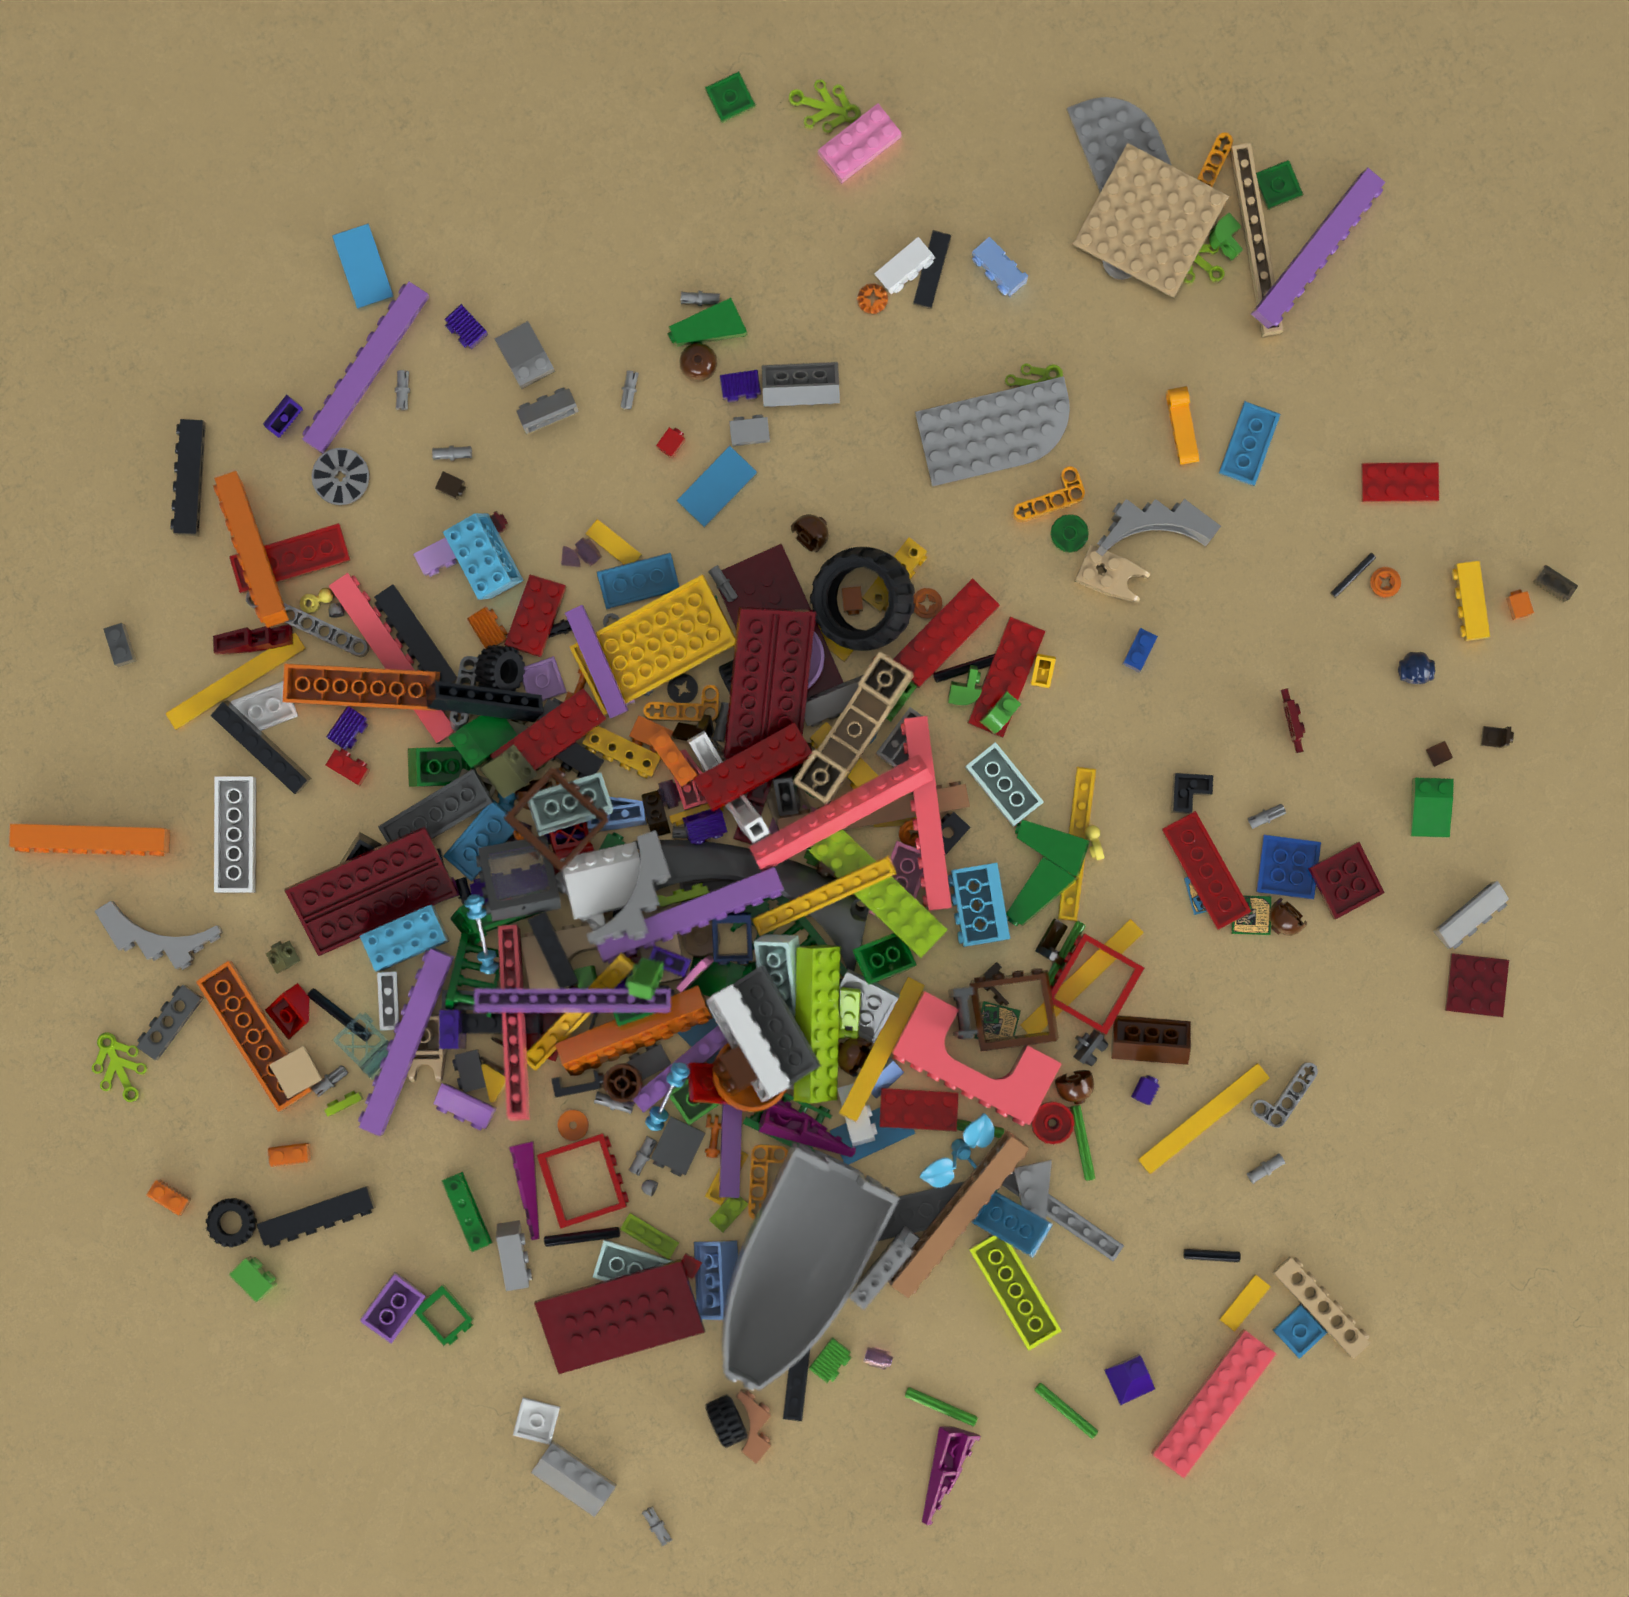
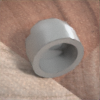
M332 603L329 606V617L337 618L344 616V609L340 603Z
M646 1180L642 1184L643 1192L653 1196L658 1182Z

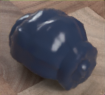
M1410 652L1403 660L1399 661V679L1409 684H1424L1432 681L1435 678V661L1429 660L1426 653Z

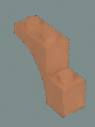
M741 1389L736 1397L745 1406L750 1420L749 1437L741 1452L757 1464L771 1447L769 1443L771 1439L763 1432L761 1434L757 1433L771 1416L770 1408L763 1402L760 1404L754 1400L756 1396L749 1390L744 1392Z

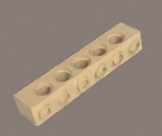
M1288 1257L1273 1271L1274 1275L1350 1357L1354 1359L1370 1344L1367 1340L1369 1335L1363 1329L1358 1330L1354 1326L1356 1321L1349 1314L1345 1316L1341 1312L1343 1307L1336 1300L1332 1302L1328 1298L1330 1293L1323 1286L1319 1288L1315 1284L1317 1279L1310 1272L1306 1274L1302 1270L1304 1265L1296 1257L1294 1259ZM1296 1272L1300 1273V1282L1293 1283L1292 1275ZM1307 1287L1314 1288L1315 1292L1312 1297H1306L1305 1290ZM1321 1301H1326L1328 1304L1327 1309L1323 1312L1319 1311L1318 1304ZM1335 1315H1339L1341 1318V1322L1337 1326H1333L1331 1323V1319ZM1347 1330H1353L1354 1337L1351 1340L1345 1339L1344 1334Z

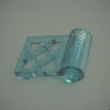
M365 1012L363 1015L359 1013L332 1040L370 1079L374 1080L376 1075L381 1073L382 1069L379 1067L384 1057L387 1058L389 1053L387 1046L390 1041L371 1024L374 1020ZM359 1019L366 1024V1032H354V1024ZM352 1027V1032H346L349 1028ZM343 1034H352V1045H343L338 1039ZM354 1034H366V1045H354ZM368 1034H376L381 1041L377 1045H368ZM354 1048H366V1056L359 1061L354 1056Z

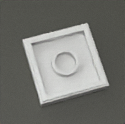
M523 1397L513 1435L550 1445L560 1406Z

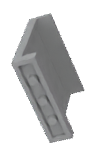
M904 1226L858 1281L849 1298L865 1310L913 1252L911 1248L920 1237Z

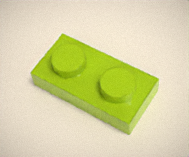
M355 1091L344 1095V1100L338 1102L336 1099L328 1103V1108L324 1110L327 1117L363 1100L361 1092L355 1093Z
M740 1195L739 1198H728L709 1221L723 1233L749 1203Z

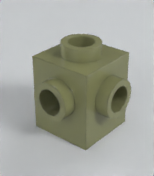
M279 941L270 946L272 950L266 953L276 974L300 961L290 941L283 944Z

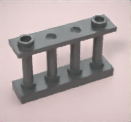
M973 987L948 990L949 998L954 997L956 1007L959 1009L957 1013L959 1032H953V1036H958V1039L974 1038L973 1034H978V1030H971L968 1007L969 995H974Z

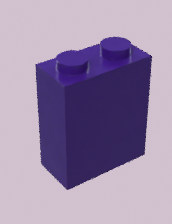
M439 1010V1049H466V1034L463 1033V1014H466V1010Z

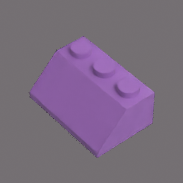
M447 1083L441 1084L433 1103L437 1105V1110L445 1114L449 1111L455 1114L453 1118L461 1122L468 1120L472 1122V1127L480 1131L482 1128L487 1129L497 1109Z
M394 1272L360 1318V1322L392 1344L426 1296L409 1281Z

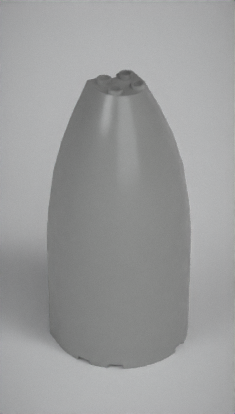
M795 1142L792 1144L747 1233L727 1290L722 1326V1369L727 1379L733 1382L740 1380L743 1382V1386L750 1390H754V1388L761 1390L800 1360L821 1338L854 1289L899 1200L898 1195L886 1186L884 1188L879 1181L868 1175L864 1178L863 1173L858 1169L818 1150L813 1152L810 1147L800 1143L799 1145Z

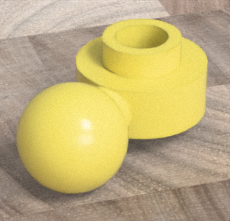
M322 588L317 596L313 594L304 595L300 600L301 609L306 613H315L320 607V602L329 603L334 597L333 591L329 588ZM308 600L312 601V605L310 607L306 605V602Z
M1091 825L1085 830V836L1092 843V846L1089 847L1092 858L1095 857L1096 860L1104 859V854L1098 839L1100 829L1097 826Z

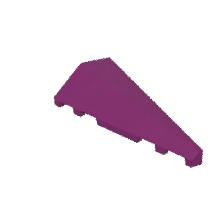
M780 1099L772 1107L763 1110L758 1132L848 1157H853L856 1148L854 1146L850 1148L841 1142V1137L831 1135L827 1132V1128L805 1112L800 1113L791 1107L792 1103L789 1101L784 1102Z
M534 1141L509 1147L523 1208L526 1212L531 1241L539 1239Z
M953 1426L939 1427L922 1517L924 1524L932 1525L931 1519L936 1510L941 1509L943 1497L945 1494L949 1495L963 1470L961 1466L965 1458L971 1456V1448L974 1442L980 1440L981 1436L979 1434Z

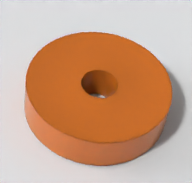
M568 1110L558 1120L559 1133L567 1140L575 1141L581 1139L586 1135L589 1128L587 1117L578 1110ZM572 1121L576 1122L577 1127L575 1129L570 1128V1123Z

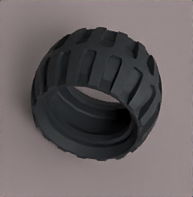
M853 547L837 553L821 566L819 573L815 576L812 583L813 591L810 594V603L816 612L815 622L818 623L821 631L827 638L847 649L869 651L888 645L906 629L914 612L915 590L914 585L910 581L908 571L894 556L877 548ZM860 567L875 571L884 581L888 590V608L884 618L875 627L866 631L856 629L847 623L839 612L837 603L838 589L842 580L848 573Z

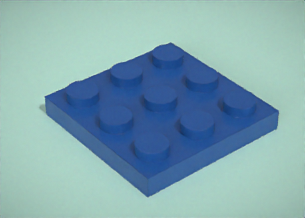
M1263 835L1256 892L1314 899L1316 883L1308 868L1319 862L1321 842Z

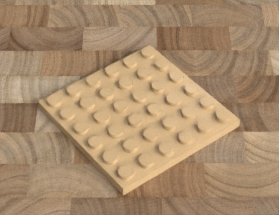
M1127 143L1073 245L1175 298L1229 196Z

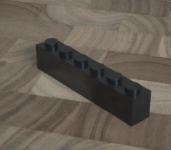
M180 419V424H177L176 434L179 435V443L175 445V454H178V462L174 463V473H177V479L173 481V492H176L175 500H172V511L175 512L174 519H171L170 525L175 535L199 536L206 423L203 420Z
M392 584L374 597L376 599L375 606L380 613L382 611L385 612L387 615L385 620L391 628H396L398 631L396 636L401 644L404 642L407 644L409 649L406 651L412 660L415 658L420 663L417 666L420 671L440 672L441 682L456 683V674L395 585Z
M434 681L426 691L428 709L535 722L543 713L542 695L441 681Z
M228 700L223 701L210 715L294 794L299 793L312 779Z
M369 1186L264 1221L257 1224L263 1245H269L272 1248L281 1245L280 1241L286 1238L290 1242L298 1239V1234L305 1232L307 1236L316 1233V1228L324 1226V1229L336 1226V1221L342 1220L345 1223L353 1220V1215L360 1213L362 1217L371 1214V1209L376 1207Z

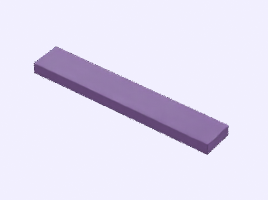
M584 605L565 612L609 717L613 718L629 711Z
M722 1104L719 1197L739 1198L742 1111L728 1104Z

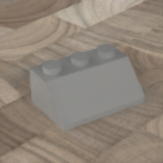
M564 387L554 391L555 394L552 396L544 395L537 398V402L533 404L528 402L519 406V410L516 411L526 434L579 412L569 388L566 390Z

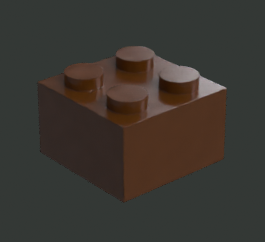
M739 1045L722 1054L713 1062L715 1074L718 1077L721 1076L725 1091L732 1096L750 1087L759 1079Z

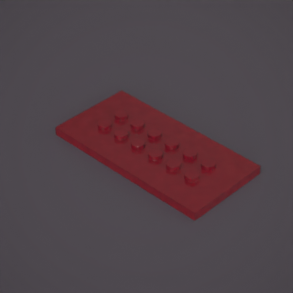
M782 543L721 570L726 579L730 580L729 583L737 594V598L734 601L728 602L721 590L718 589L736 630L739 607L811 610ZM816 622L814 631L823 645L824 666L818 680L807 690V698L844 683Z
M739 607L724 748L725 759L733 757L794 722L803 736L816 616L814 610Z
M425 826L285 888V893L318 956L357 940L362 934L426 906L438 904L458 895V891Z
M682 1259L540 1299L534 1303L558 1374L705 1333V1327Z

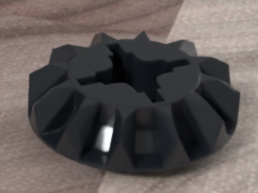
M682 673L669 681L667 686L668 695L676 703H689L697 695V682L691 675ZM687 681L686 688L690 693L683 692L679 696L680 690L675 685L682 686Z

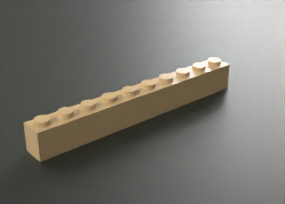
M1251 143L1232 146L1230 155L1256 304L1258 305L1274 285L1275 279ZM1282 321L1276 327L1273 325L1270 328H1266L1260 322L1262 337L1281 334L1283 331Z

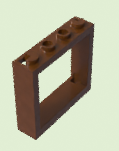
M551 767L504 817V820L554 867L562 872L609 822V819L607 818L608 814L601 807L597 809L593 805L594 801L587 794L583 796L578 791L580 788L573 781L569 783L564 778L566 775L562 771ZM551 778L556 780L600 821L563 861L515 818Z
M1042 968L1031 969V972L1023 973V970L1012 972V975L1006 976L1004 973L994 974L992 978H985V976L975 977L969 983L970 987H973L974 995H971L980 1051L1048 1043L1058 1040L1059 1036L1048 970L1042 971ZM1041 980L1049 1031L986 1040L978 988Z

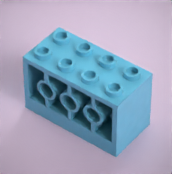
M475 513L443 531L478 600L492 599L524 581L488 513Z
M992 863L951 870V875H948L949 887H953L954 894H951L952 905L957 908L954 918L955 924L960 925L961 932L957 933L959 944L963 943V947L1009 940L1010 934L998 864ZM971 882L978 885V888L975 890L976 892H972V889L968 888ZM974 901L981 903L979 911L971 907ZM978 919L985 924L982 930L975 927Z
M433 905L426 906L360 935L376 972H381L426 952V950L429 951L433 947L436 948L450 941Z

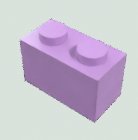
M446 538L413 554L425 576L429 575V577L440 572L439 569L444 566L449 568L457 564V559Z

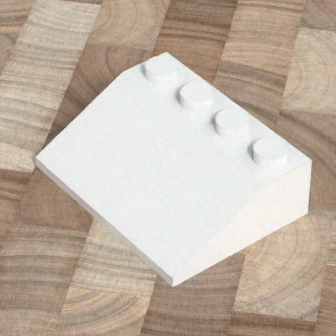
M635 842L577 855L561 872L574 919L625 907L633 894L640 871V856Z

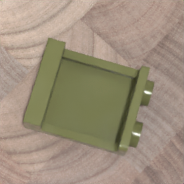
M515 745L510 746L505 752L494 759L491 758L480 768L503 799L527 785L537 775L536 771Z

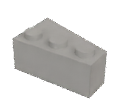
M909 707L876 753L878 757L893 768L909 760L908 754H904L903 743L906 742V735H902L901 724L904 723L906 718L922 717L921 714Z
M1052 1160L1015 1167L1014 1175L1021 1206L1046 1220Z
M520 1220L497 1224L496 1239L506 1291L529 1288L532 1273L531 1269H527L529 1257L528 1252L524 1250L526 1241L525 1235L521 1231Z

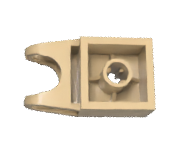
M1091 544L1075 582L1105 595L1138 603L1140 597L1128 589L1127 581L1133 576L1149 578L1150 573L1126 558L1109 551L1101 556L1096 552L1099 547ZM1096 567H1104L1105 573L1098 574Z
M431 1014L425 1029L429 1036L425 1039L423 1035L408 1072L410 1082L416 1081L419 1067L422 1064L430 1065L433 1068L436 1082H442L447 1049H439V1014Z

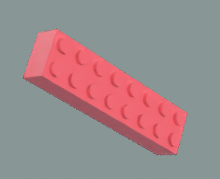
M1243 1329L1151 1452L1152 1455L1185 1478L1275 1357L1276 1353Z

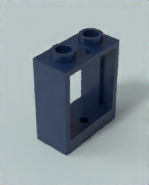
M751 912L728 913V917L719 921L716 918L712 919L714 962H718V965L730 964L729 961H737V964H748L749 961H752ZM719 923H746L747 953L719 954Z

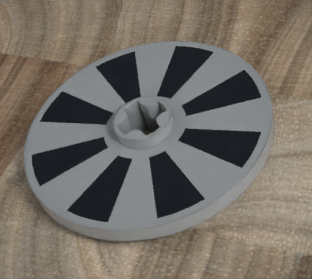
M334 448L323 453L315 462L312 470V483L315 491L323 500L334 505H347L358 500L366 491L369 483V470L364 459L355 451L347 448ZM340 471L343 475H346L341 482L338 478H335V476L339 475Z

